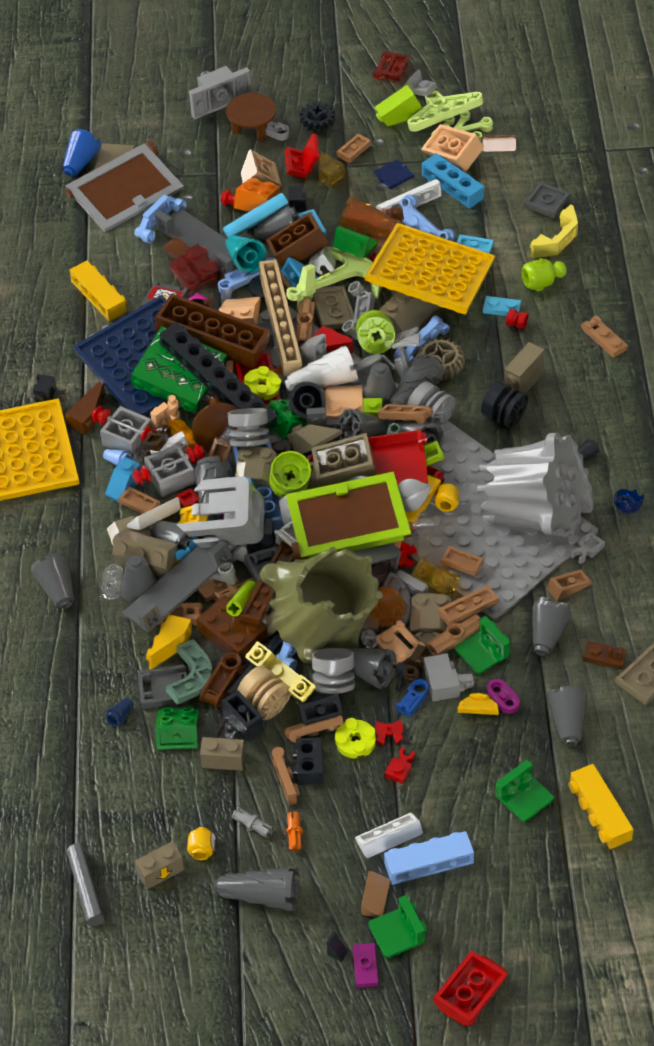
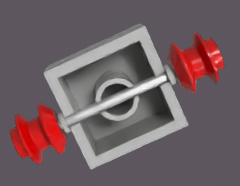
M103 406L95 408L92 412L93 422L98 423L100 421V425L103 426L100 430L102 445L112 450L128 451L133 459L142 449V442L150 432L156 433V429L153 431L150 418L121 406L112 416L110 409L104 410Z
M178 444L144 457L145 466L142 465V470L140 471L134 468V473H132L133 479L140 486H143V481L145 480L148 483L152 481L161 498L196 484L194 469L190 462L196 464L197 459L201 460L206 456L202 446L195 444L194 449L187 447L186 454H184Z

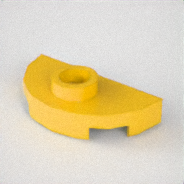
M482 693L470 694L469 697L460 701L458 706V713L499 715L497 703L490 699L488 695Z

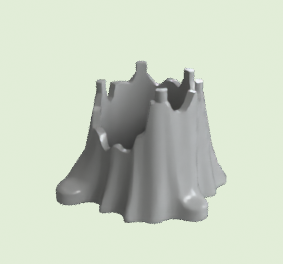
M549 433L546 436V440L534 444L496 449L494 451L496 459L489 464H481L479 467L480 472H488L494 475L493 481L486 485H478L477 487L478 492H485L488 497V501L482 503L481 508L493 514L490 516L484 515L483 519L485 522L543 531L546 535L567 537L568 535H574L575 524L581 523V513H591L593 510L592 486L588 481V469L584 468L583 455L578 452V445L571 435L561 437L559 433Z

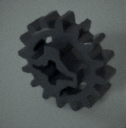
M320 101L318 104L312 102V105L306 104V108L302 107V111H300V123H303V127L308 126V130L312 128L314 131H317V129L323 131V128L329 129V125L333 126V122L336 120L335 110L332 109V106H328L327 103L321 104Z

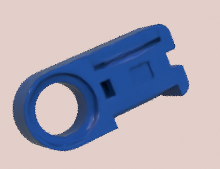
M424 679L414 680L407 688V694L400 703L396 702V710L407 717H412L429 694L428 682ZM423 686L425 691L419 693L414 688Z

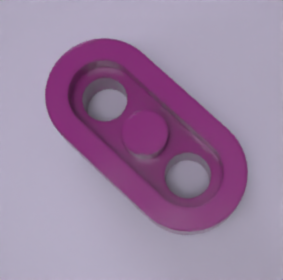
M493 679L487 684V695L497 703L502 712L513 714L518 711L520 699L503 680Z

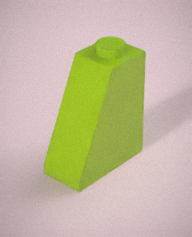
M408 85L375 106L378 112L376 117L381 123L384 121L387 127L408 121L423 108Z

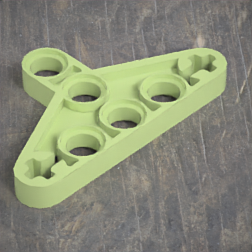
M433 91L428 97L425 96L427 105L407 121L409 130L413 132L422 130L482 105L484 102L482 93L472 92L443 97L438 91Z

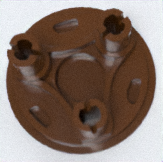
M246 93L232 99L226 108L227 117L231 122L232 133H240L241 127L255 128L256 139L260 142L263 141V138L266 140L267 124L276 114L274 101L260 93Z
M219 396L209 398L210 405L203 408L196 415L192 424L194 441L208 453L211 450L215 437L230 443V439L235 437L230 436L229 432L237 429V427L229 426L228 412L238 410V408L228 403H222Z

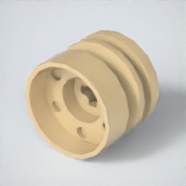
M263 665L252 669L243 678L237 689L263 716V720H269L276 716L285 707L291 695L288 691L290 686L283 683L281 679L276 678V675Z

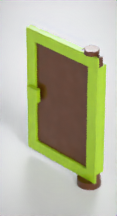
M394 472L286 494L297 542L291 543L295 560L310 559L328 550L330 547L336 548L337 551L335 553L344 549L353 552L404 541V538L411 537V533H414L412 521H407Z

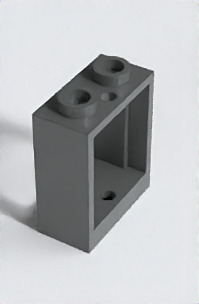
M394 543L354 552L357 556L361 557L371 556V565L382 562L371 567L372 575L377 578L378 584L384 583L390 572L396 573L401 557V552Z

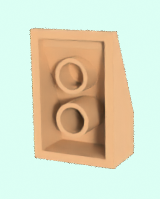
M440 124L421 150L430 156L437 153L466 173L484 149V146L476 134Z
M261 297L226 299L219 308V311L250 323L258 324Z
M362 385L326 387V420L339 419L346 408L357 409L363 412Z

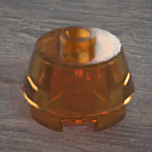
M380 587L378 591L382 592L383 597L369 614L370 619L384 627L396 625V621L405 616L406 602L396 589Z

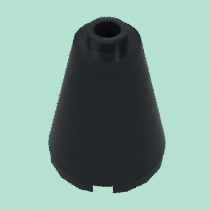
M306 381L297 384L289 395L291 410L303 419H307V409L323 408L326 404L324 389L313 382Z

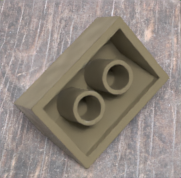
M397 292L378 311H382L389 316L397 335L414 327L420 328L439 309V306Z
M367 433L311 448L317 479L321 487L347 482L355 476L370 477L378 475Z
M124 529L115 535L112 555L116 565L125 568L129 557L140 555L145 558L155 577L161 579L174 567L177 544Z

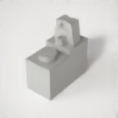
M448 654L424 657V672L429 684L432 702L460 697V692L474 687L472 674H457L453 661H449Z

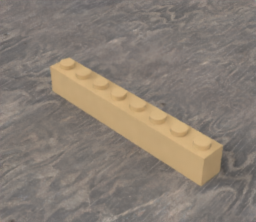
M277 259L259 262L260 280L285 379V376H289L290 373L302 369V360Z

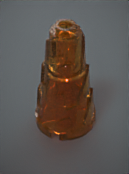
M350 196L346 202L348 206L346 209H343L339 226L360 234L365 233L376 237L388 238L395 225L403 223L388 216L387 213L372 207L373 205Z

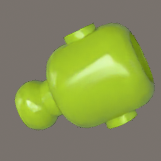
M542 258L528 262L521 270L523 283L530 290L542 291L545 287L554 283L555 277L562 278L566 275V266L561 261H557L552 265L549 260Z

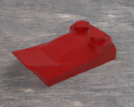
M471 950L433 997V1002L442 1013L464 1026L473 1025L476 1023L480 1012L506 980L508 973L505 968L488 957L480 956Z

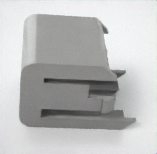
M243 476L202 480L194 491H207L209 493V503L192 505V516L224 513V520L176 524L189 537L202 535L216 536V538L192 540L200 548L213 547L221 540L227 542L228 546L258 543L264 535V498L250 481Z

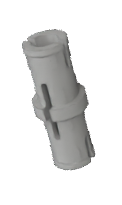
M237 807L232 814V819L245 825L249 831L253 830L266 839L273 833V826L260 820L256 814L252 815L246 812L241 807Z

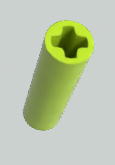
M246 581L227 604L226 610L231 616H238L243 611L257 586L256 582Z

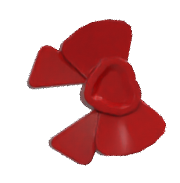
M401 542V557L398 568H410L415 563L413 560L407 559V555L417 554L418 551L414 545L410 546L406 542Z
M400 720L393 724L375 723L376 741L381 745L385 744L386 735H393L395 744L403 740V724Z

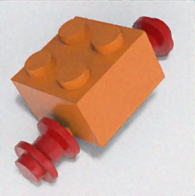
M249 178L236 188L235 195L231 194V190L227 189L221 194L220 200L223 206L232 204L234 209L250 212L278 195L280 186L272 182H261L256 178Z

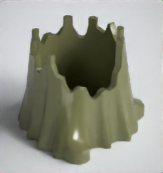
M330 547L328 550L310 559H296L294 562L277 561L276 564L268 563L261 569L260 578L276 592V598L269 602V605L276 611V618L271 624L278 630L284 642L295 647L303 663L312 664V653L320 649L359 648L358 640L365 621L378 601L383 597L382 592L378 591V580L372 575L371 556H357L354 552L347 549L335 553L337 551L336 548Z

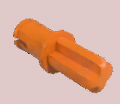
M293 811L294 818H292L291 812L287 814L288 828L286 834L289 836V850L298 852L302 848L301 835L303 834V829L300 825V813Z

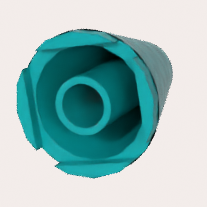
M233 235L226 241V248L235 266L240 271L253 273L259 270V262L265 261V254L267 255L265 246L259 240Z

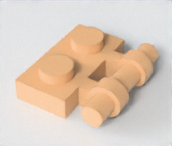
M174 395L169 396L167 404L163 402L150 412L153 431L162 424L166 425L167 421L180 419V412L177 410L179 404Z

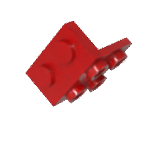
M312 134L303 151L291 147L286 148L285 160L288 175L306 179L308 174L312 172L315 162H318L320 158L317 134Z

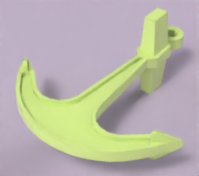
M327 247L333 257L341 261L343 265L315 279L316 267L309 264L302 267L299 284H297L296 288L290 287L287 289L286 298L297 301V311H299V303L304 299L312 301L313 293L316 292V289L354 276L365 278L373 262L366 257L359 258L354 254L342 252L335 247ZM371 283L373 294L378 299L382 286Z

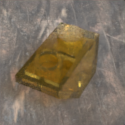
M319 150V181L332 188L345 177L344 164Z
M423 558L419 559L412 573V576L442 594H453L461 578L448 569Z

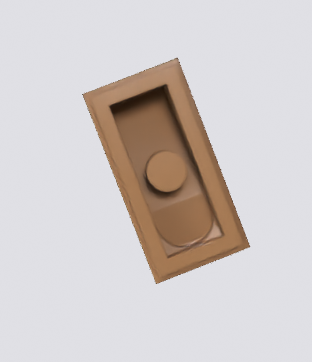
M580 569L550 578L547 590L558 601L588 587L592 582Z

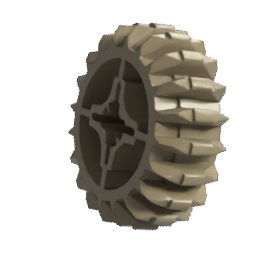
M436 338L433 341L428 340V343H424L423 347L418 348L417 355L426 354L424 356L426 358H429L431 355L441 363L445 371L443 374L445 381L447 378L453 379L454 375L458 376L465 363L461 346L457 345L456 341L451 342L450 339L446 341L443 338L441 340Z

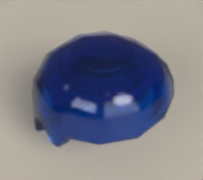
M619 489L614 494L615 506L624 513L638 511L644 501V495L639 496L637 490Z

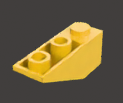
M168 615L166 621L162 622L160 633L154 637L153 646L151 649H148L146 654L149 669L152 670L176 654L178 645L188 642L192 634L191 619Z

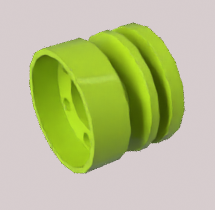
M371 310L362 314L358 319L356 334L359 344L365 351L379 354L391 348L395 340V330L387 314L382 311ZM379 331V335L373 337V333Z
M294 451L283 452L275 457L271 465L269 477L272 491L277 496L283 498L289 492L295 493L306 490L311 475L309 461L304 455ZM288 476L292 477L290 481L287 480Z

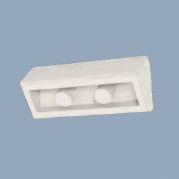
M176 497L136 517L127 524V527L142 530L180 511L179 498Z
M409 813L356 836L355 839L364 856L370 858L422 835L423 831L420 821L412 813Z

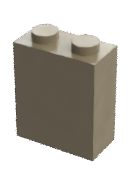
M528 342L504 369V383L510 385L512 390L519 389L520 392L527 393L543 375L544 349Z

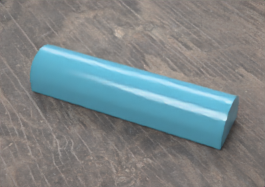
M280 193L222 229L227 238L233 235L239 236L288 205V201L283 193Z

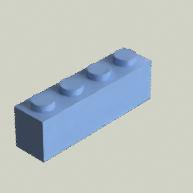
M466 831L454 832L449 836L435 837L429 841L413 843L404 848H393L384 853V863L391 884L394 885L473 864L474 851Z

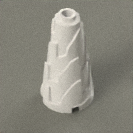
M345 345L324 355L323 358L307 364L306 367L290 373L284 382L287 391H292L301 382H313L323 388L357 381L358 376L356 369L354 370V363L350 352Z

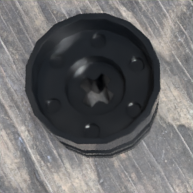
M496 381L484 397L481 413L491 420L498 419L499 424L512 429L523 417L528 405L529 396L525 392H520L519 389L512 390L510 385L502 381Z

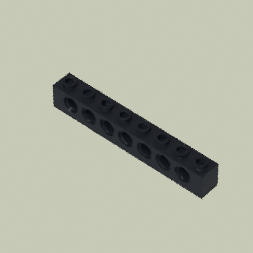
M175 322L160 333L159 344L213 395L219 396L222 403L234 405L238 409H267L268 422L260 425V427L267 428L270 431L276 426V412L265 405L261 397L251 392L249 386L243 384L235 373H231L222 361H218L209 349H205L197 338H193L184 326H180Z

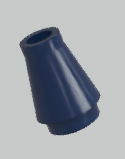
M124 698L120 703L110 708L106 715L108 723L114 727L122 725L134 706L133 702L129 698Z

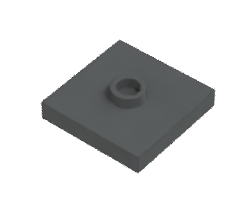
M540 182L524 202V207L555 218L570 199L571 193Z

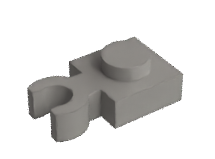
M589 532L577 543V548L572 550L571 558L579 555V563L582 564L585 562L587 555L592 558L605 547V542L592 532Z

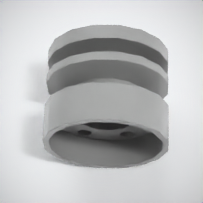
M427 381L421 383L414 390L407 405L431 407L433 415L427 418L426 421L437 423L442 427L453 413L455 398L445 391H440L437 386Z
M247 408L229 411L228 424L229 426L237 427V429L229 432L230 436L235 437L230 439V445L256 447L268 443L269 436L264 434L269 433L267 428L260 427V425L268 422L267 409Z
M325 648L312 653V669L316 671L313 673V684L316 686V692L339 694L355 688V675L351 670L354 668L353 651L345 648Z

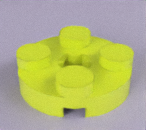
M260 366L258 369L251 370L245 375L244 384L248 385L251 392L256 396L269 400L278 395L281 379L276 373L269 370L268 367Z
M348 718L335 732V743L338 751L343 756L353 759L361 755H369L376 745L374 727L365 721ZM353 736H358L359 738H361L360 740H355L354 742L351 741Z

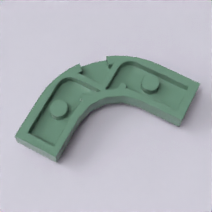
M194 639L178 645L176 652L188 664L191 671L184 679L166 687V692L176 704L198 696L211 676L212 665L210 659Z

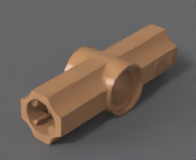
M304 299L299 303L296 340L299 348L312 337L315 302H312L310 299Z
M474 614L458 623L449 624L446 631L427 642L426 647L429 653L435 656L444 654L452 648L455 649L457 644L479 631L480 617Z

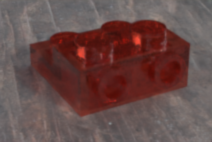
M199 244L187 249L182 256L168 264L182 286L189 289V292L215 278L218 272L216 261H211L208 257L207 249Z

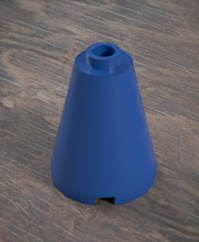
M76 129V131L73 130L70 134L62 166L64 173L69 177L77 176L101 149L102 144L100 140L97 139L96 141L93 138L94 135L86 130Z

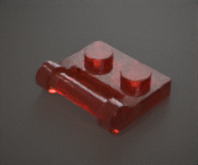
M384 51L381 54V60L377 68L372 73V77L374 79L385 78L400 81L410 61V56ZM390 60L387 69L383 70L386 65V62Z

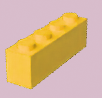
M85 261L69 269L72 283L109 322L127 313L125 297L117 292L114 285L108 283L106 277L98 272L95 265L92 266L88 261Z
M594 764L571 772L569 788L579 798L578 801L582 810L587 811L589 821L599 831L598 834L602 843H606L608 848L612 849L632 841L634 829Z

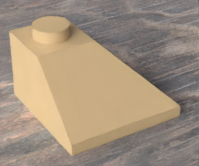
M250 149L241 171L243 183L249 178H256L261 182H272L281 187L282 184L276 164Z

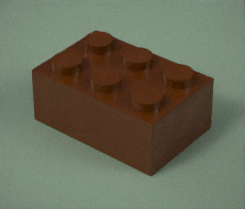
M311 212L266 239L274 257L282 268L288 257L300 262L328 244L323 231Z
M224 595L196 619L198 633L223 653H236L245 662L247 660L245 656L257 641L262 645L268 642L267 627L261 623L260 625L241 621L240 615L231 616L226 610L230 599Z

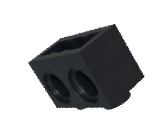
M321 737L296 739V747H292L293 760L297 759V765H293L294 777H298V784H323Z

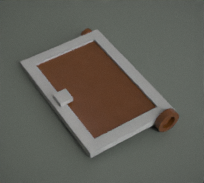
M148 141L67 184L65 194L69 199L74 197L105 233L147 210L163 195L170 197L183 190L184 186L157 157L158 150L152 141Z

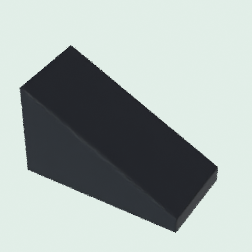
M333 931L327 941V954L342 962L348 950L336 932Z

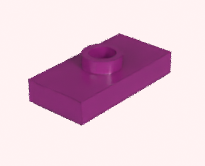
M374 943L353 945L356 988L378 986Z

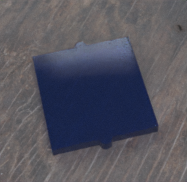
M398 159L374 171V175L380 180V183H384L389 189L414 177V174L407 169V166H404Z

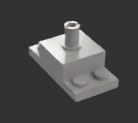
M224 66L212 72H203L200 77H197L198 87L189 91L191 115L194 119L200 118L227 107L229 102L239 95L252 93L250 70L246 67L232 73L227 66Z

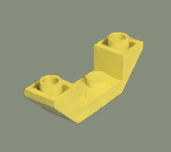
M570 204L566 209L562 210L559 218L560 227L563 229L558 235L550 239L541 234L531 242L530 257L538 258L558 255L577 236L578 221L573 205Z
M258 641L245 656L256 667L263 665L272 671L276 678L281 679L283 683L290 686L288 691L291 695L303 703L316 688L314 684L293 671Z

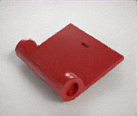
M422 429L368 438L378 475L394 472L397 485L406 479H415L428 484L424 445L428 444L426 432L423 433Z

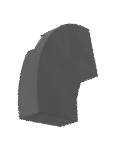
M390 572L381 588L390 599L391 608L388 615L407 624L411 615V596L405 583L394 573Z

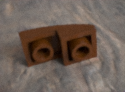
M177 237L163 246V249L173 260L177 259L186 269L200 259V256L190 246Z

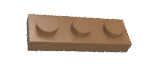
M487 585L438 608V614L447 625L455 622L458 623L498 604L499 597Z

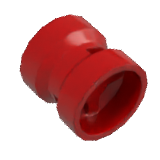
M511 308L506 318V326H516L518 329L524 330L528 322L529 313H520L516 309Z

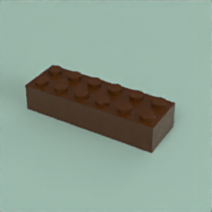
M172 293L155 317V332L158 333L161 326L168 328L177 322L180 326H184L193 338H197L200 343L227 354V359L253 369L269 345V329Z

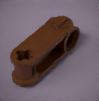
M231 652L222 657L200 693V702L210 703L216 709L221 708L222 700L228 697L226 691L246 669L245 662L241 660L238 654Z

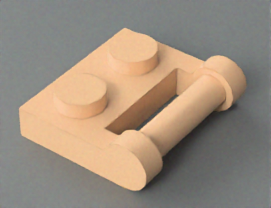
M401 620L396 621L392 627L373 638L374 644L379 649L394 651L397 658V663L393 662L395 666H397L398 662L408 663L418 644L425 646L426 649V645L422 641L419 642ZM400 633L414 648L410 650L396 634Z

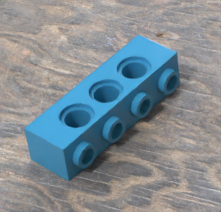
M437 153L422 162V176L429 181L437 179L443 191L469 209L484 199V186L480 182H477L469 174L464 173Z

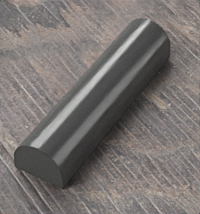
M75 843L69 846L66 852L87 924L89 926L105 924L106 920L86 852L81 843Z

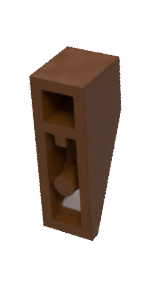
M101 380L65 413L67 425L83 435L94 428L96 423L93 422L92 412L95 408L102 406L105 397V387Z

